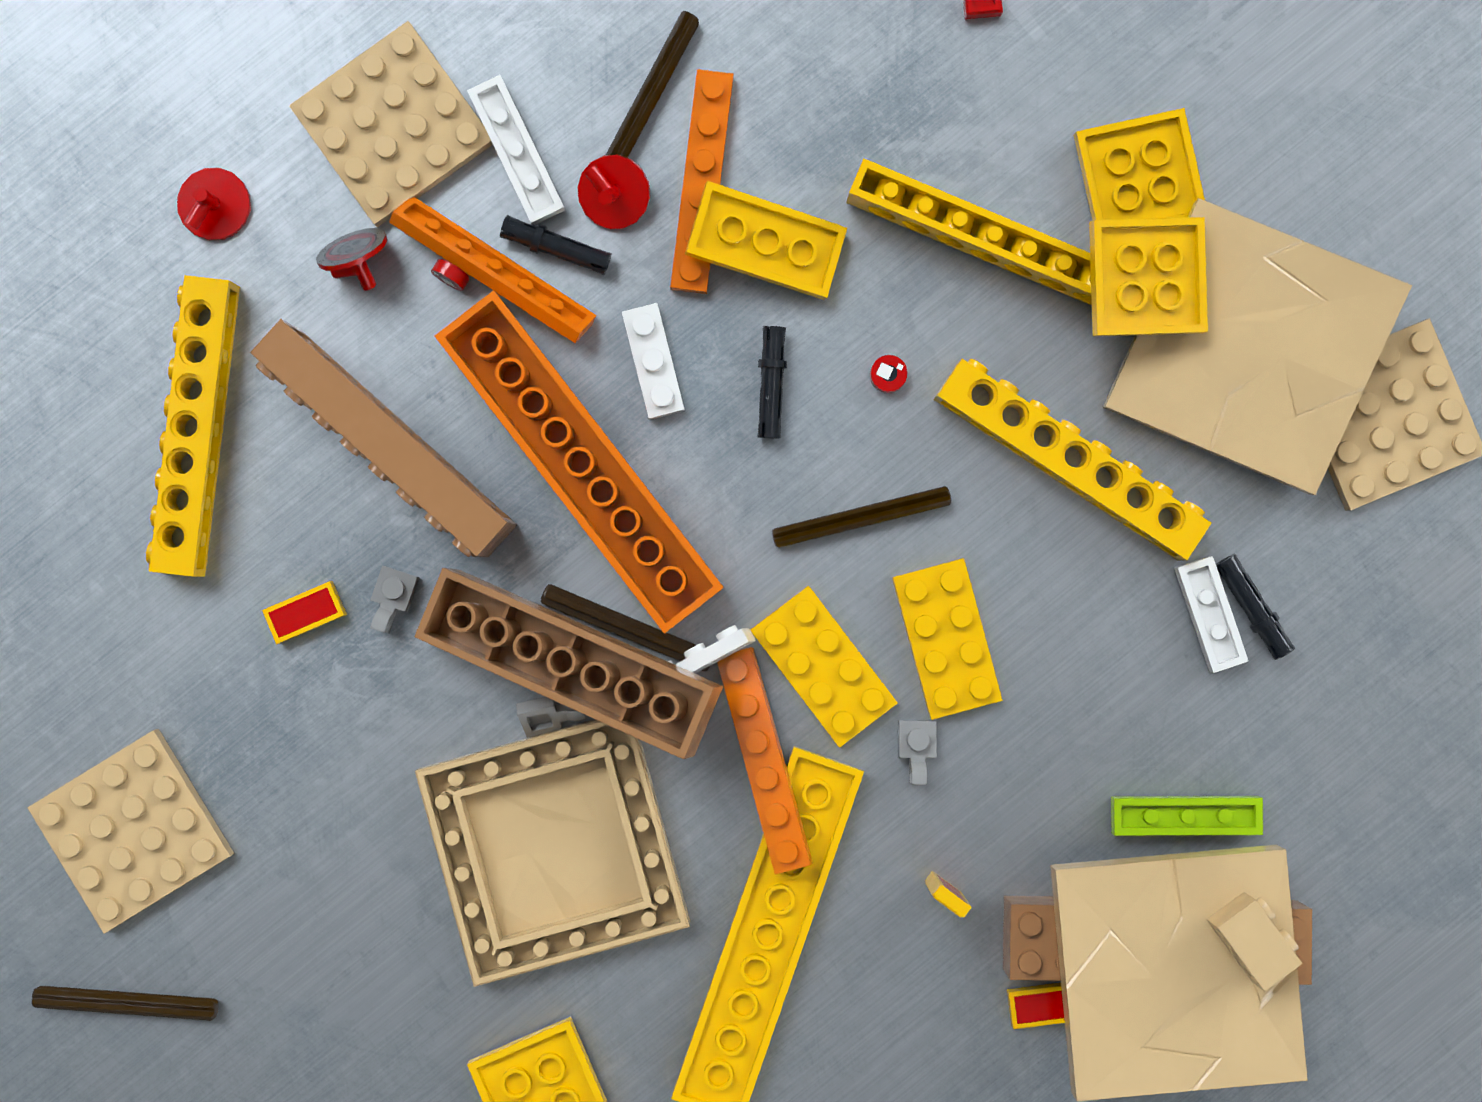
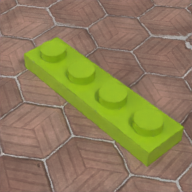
M1111 796V833L1114 836L1263 835V798L1260 796Z

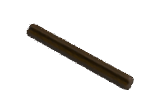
M682 11L605 155L629 157L699 25V19L694 14Z
M943 486L777 527L772 530L775 546L780 548L949 506L951 504V495L948 487Z
M548 584L545 587L541 596V603L545 606L680 662L686 659L684 652L696 646L694 643L667 632L664 634L658 628L552 584ZM710 666L703 669L702 671L706 672L710 668Z
M39 986L35 988L32 993L31 1002L35 1008L206 1021L216 1018L219 1007L218 1000L215 998Z

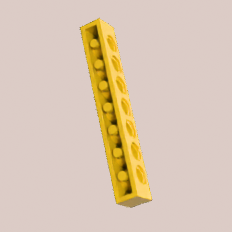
M863 158L846 203L1092 305L1089 252Z
M184 275L183 285H180L177 292L180 315L179 321L173 327V341L176 343L175 356L170 360L168 367V376L172 381L170 395H167L164 401V414L167 417L166 431L162 432L159 441V449L163 456L161 468L157 470L155 475V487L158 490L157 505L153 506L150 515V522L154 530L152 541L149 542L146 549V561L149 563V572L192 577H205L240 292V286L229 280ZM205 309H209L211 312L210 320L207 324L200 326L198 321L200 313ZM204 345L206 347V356L202 361L196 363L194 352L199 346ZM199 381L202 386L201 394L196 399H192L190 388L195 382ZM191 418H195L197 430L193 435L188 436L185 431L186 423ZM190 454L193 459V466L190 471L184 473L181 468V461L184 456ZM185 491L188 495V504L181 510L177 506L176 499L180 492ZM179 527L184 533V540L177 547L172 541V534Z
M962 358L956 364L933 400L1177 561L1189 559L1212 524L1203 517L1205 512L1200 507L1189 501H1185L1184 504L1172 497L1174 491L1159 481H1154L1152 484L1141 476L1143 471L1133 463L1126 460L1120 463L1111 457L1112 450L1096 440L1090 443L1079 436L1081 430L1077 426L1064 419L1058 422L1048 415L1050 412L1049 408L1034 399H1031L1030 402L1017 395L1019 389L1012 383L1004 379H1000L998 382L987 375L989 370L980 362L972 358L967 362ZM982 387L988 392L989 402L987 405L980 406L972 400L971 393L973 388ZM1006 407H1012L1018 411L1020 420L1017 426H1009L1004 422L1002 414ZM1037 427H1042L1049 432L1050 442L1047 447L1039 446L1035 442L1034 431ZM1069 447L1075 448L1081 455V462L1077 467L1068 465L1065 460V452ZM1100 468L1107 469L1111 474L1112 480L1107 488L1100 486L1096 480V473ZM1131 488L1137 489L1142 495V503L1138 508H1134L1128 503L1127 494ZM1163 508L1169 510L1173 516V522L1167 529L1162 527L1158 520L1159 513Z

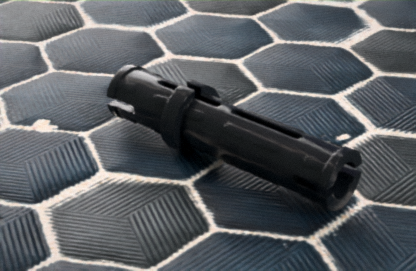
M509 215L505 217L501 227L500 238L529 247L533 253L538 254L540 251L591 269L602 275L606 274L610 263L609 259L612 256L610 252L558 235L547 230L545 225L539 224L535 226Z
M763 326L762 359L758 360V368H761L758 438L781 439L784 369H787V361H784L786 327L770 326L769 328V326Z
M1234 553L1216 563L1218 572L1251 622V630L1253 633H1258L1267 646L1272 658L1277 660L1291 653L1295 646L1278 622L1280 617L1267 606L1262 595L1237 558V555Z

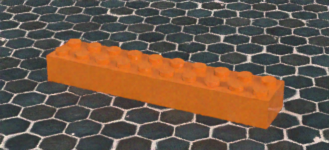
M494 290L434 336L664 634L724 588Z

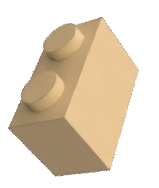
M1243 892L1209 917L1207 921L1251 981L1265 992L1303 963L1295 954L1299 947L1286 930L1282 929L1279 931L1271 921L1276 916L1268 904L1261 897L1256 900Z

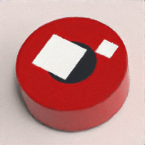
M438 259L431 269V273L435 277L458 291H463L469 282V276L463 270L444 259Z
M881 356L873 363L870 369V380L873 386L881 392H895L906 382L907 367L903 360L897 356Z

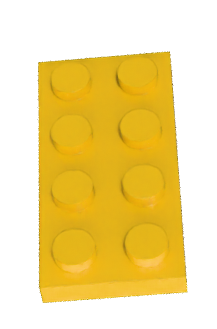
M707 181L685 255L825 300L829 294L847 227Z
M964 558L892 577L929 718L933 720L1003 701Z
M809 585L750 629L839 748L898 704Z

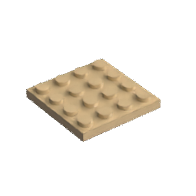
M406 21L289 105L376 227L389 220L392 212L406 200L413 197L418 199L493 145L480 119L409 21Z
M1430 318L1389 335L1330 462L1328 470L1345 511L1368 504L1482 456V441Z
M159 729L149 732L27 807L104 934L235 854Z

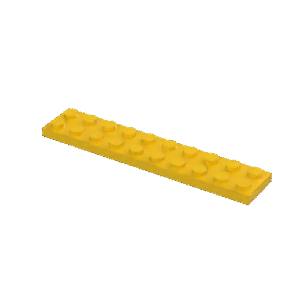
M793 746L786 767L813 864L775 875L763 833L671 1096L672 1100L678 1102L750 1101L864 771L862 769Z

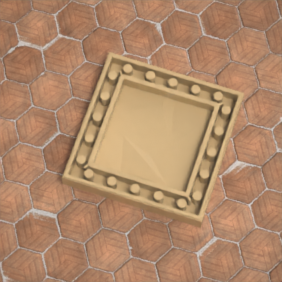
M1198 198L1194 202L1188 217H1205L1208 332L1135 335L1103 408L1309 495H1316L1412 285Z
M594 719L415 770L474 987L690 927L689 914L640 739Z
M1278 845L1050 865L1071 1093L1076 1101L1308 1081L1297 968L1264 992L1251 981L1207 921L1209 917L1245 892L1256 900L1261 897L1276 916L1271 920L1279 931L1282 929L1286 930L1294 939L1286 849Z

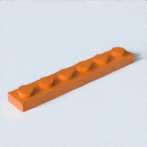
M697 69L670 285L671 290L707 294L711 263L685 255L705 183L710 181L721 185L734 73Z
M416 197L409 198L392 212L389 223L573 343H576L592 326L597 315Z
M753 647L742 649L718 661L717 664L773 870L776 875L812 865L813 862Z

